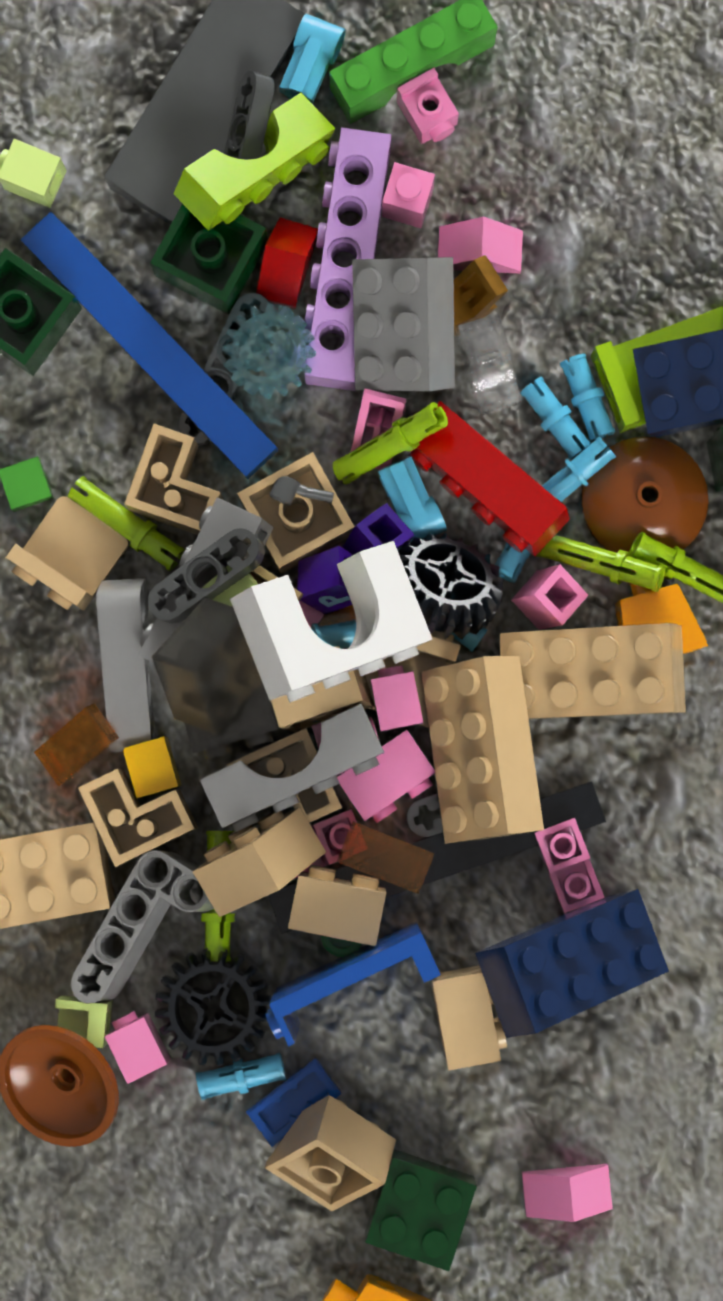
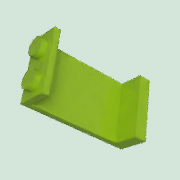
M723 306L613 346L611 341L595 346L591 359L620 433L646 424L633 349L722 330Z

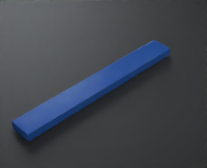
M51 211L20 239L247 479L279 451L275 444Z

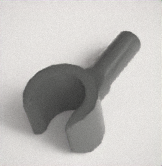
M283 476L276 480L270 492L271 498L289 506L296 494L332 503L334 496L333 492L307 487L288 476Z

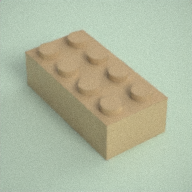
M660 623L500 633V656H520L528 719L686 713L682 625Z
M483 656L421 671L445 844L544 830L520 656Z
M94 822L0 840V929L110 909L113 905L115 896L107 850Z

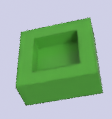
M38 456L0 469V478L13 512L54 499L41 459Z

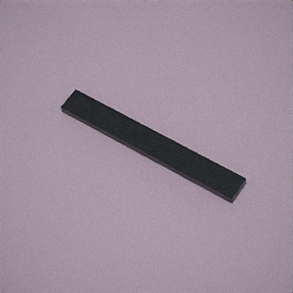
M592 781L540 799L544 829L574 817L580 831L606 822ZM535 832L445 844L444 834L440 833L335 869V878L352 881L353 874L378 878V886L386 888L387 898L538 846L534 835ZM297 883L285 886L279 891L268 895L281 934L292 931V929H288Z

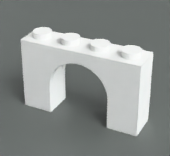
M394 541L360 551L337 564L356 615V633L348 649L333 647L322 641L312 631L306 621L289 575L252 586L230 598L269 701L287 695L289 703L314 694L315 691L312 685L323 682L325 689L332 688L351 680L348 672L358 669L360 676L370 674L386 667L383 659L391 656L394 663L397 664L419 655L417 646L432 640Z

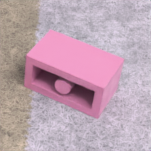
M405 730L382 746L384 754L376 757L380 765L357 776L353 769H349L337 777L340 786L364 821L373 817L376 823L380 822L398 809L394 801L408 792L413 799L433 785L429 777L435 774V770L408 730Z

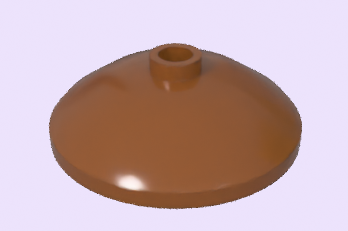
M656 437L629 438L609 447L617 457L587 480L588 486L583 484L582 513L585 523L595 540L606 550L617 553L621 549L629 552L633 541L643 531L646 535L671 548L678 546L685 549L689 546L703 527L709 503L707 484L695 460L674 443ZM650 488L654 490L656 500L654 502H646L642 498L643 489Z
M33 1026L18 1033L5 1046L0 1055V1092L2 1098L15 1119L36 1137L59 1146H82L100 1138L113 1123L119 1106V1091L115 1075L101 1052L81 1035L58 1026Z

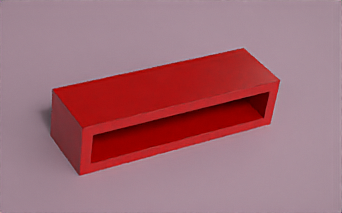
M439 401L437 403L438 407L441 406L446 413L448 425L420 441V445L412 450L408 456H411L414 463L423 471L428 472L432 468L442 477L439 481L440 484L453 497L458 499L463 495L474 504L470 509L482 522L488 526L495 522L505 531L502 537L516 551L522 553L526 549L536 557L570 520L567 507L442 401Z

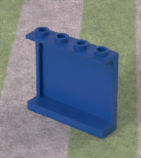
M417 922L378 939L376 946L366 945L347 956L340 957L278 986L270 1000V1009L265 1014L275 1038L284 1037L288 1047L295 1044L301 1024L295 1013L296 1010L411 956L424 983L440 976L439 969Z

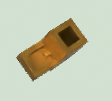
M486 255L473 260L454 279V336L490 314L497 308L495 303L508 292V289Z

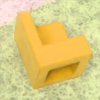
M163 736L124 748L123 753L136 798H142L182 786L168 737Z

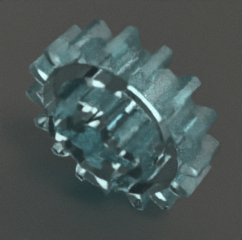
M268 303L263 314L255 306L251 307L252 318L246 320L239 315L236 318L241 326L238 331L228 329L226 332L233 339V343L222 346V351L232 357L223 363L224 367L231 373H234L231 378L233 382L240 387L244 385V390L250 395L254 396L260 391V394L266 399H271L273 389H276L281 395L286 396L288 392L287 384L292 382L300 387L302 383L298 377L299 373H311L312 371L305 361L306 358L316 356V351L311 346L306 345L315 339L314 335L308 329H305L307 323L299 315L294 317V313L286 306L279 312L272 303ZM271 326L284 327L289 331L285 332L282 329L280 331L274 332ZM263 370L266 372L267 377L256 376L249 371L259 372Z

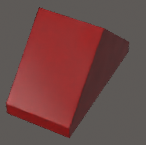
M279 217L265 245L256 294L262 295L268 302L296 310L317 242L318 228Z

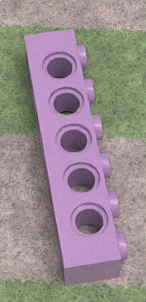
M341 127L339 142L331 141L328 166L335 167L333 182H325L322 207L329 208L327 223H319L316 248H323L321 264L313 263L310 283L311 289H317L315 305L307 304L304 330H311L309 346L301 345L298 371L305 372V382L308 385L356 391L352 265L349 267L337 266L333 262V258L340 252H349L356 259H375L382 201L391 151V134ZM352 171H361L367 176V180L360 185H353L347 182L345 177ZM347 211H353L358 213L362 219L354 226H346L340 222L339 217ZM341 292L349 297L350 302L345 307L336 309L327 303L328 297L333 293ZM336 333L344 339V343L336 350H328L321 345V339L326 334Z

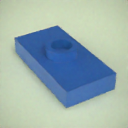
M315 1057L248 1108L246 1113L271 1147H273L284 1138L304 1109L328 1095L336 1099L342 1092Z

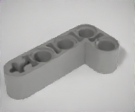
M146 578L104 580L97 589V620L108 744L111 753L123 752L126 747L155 739L149 660L138 655L142 648L140 641L146 629V619L148 616Z
M152 850L144 853L138 859L73 973L71 989L79 1001L84 1003L110 1001L120 994L171 904L185 912H208L214 909L204 891L199 903L196 904L191 899V886L198 881L193 871L199 866L172 851ZM161 859L166 862L168 867L167 875L163 881H160L155 874L156 865ZM139 897L146 904V911L141 919L136 916L134 911L135 902ZM118 934L124 941V951L120 956L113 949V941ZM95 975H99V976L97 977V980L95 981V980H94ZM98 985H100V990L96 991Z

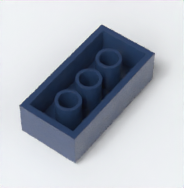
M723 329L633 349L649 435L661 437L723 424Z
M639 889L606 896L601 900L585 905L475 953L506 1038L536 1034L669 972Z

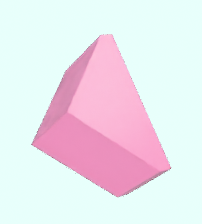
M484 216L440 226L438 257H453V271H463L473 260L486 255L497 273L520 274L523 230Z
M365 388L351 452L374 437L386 432L389 428L393 427L392 423L404 417L407 399ZM393 457L375 469L380 470L392 464Z
M608 1164L521 1172L526 1217L575 1222L613 1209Z

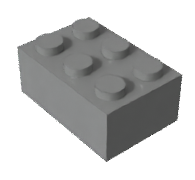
M453 257L352 259L355 390H364L366 388L384 391H436L455 388Z

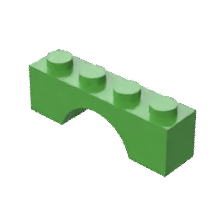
M459 0L329 71L330 90L348 122L352 124L387 105L397 92L398 87L428 70L449 63L460 65L493 47L498 26L483 0Z

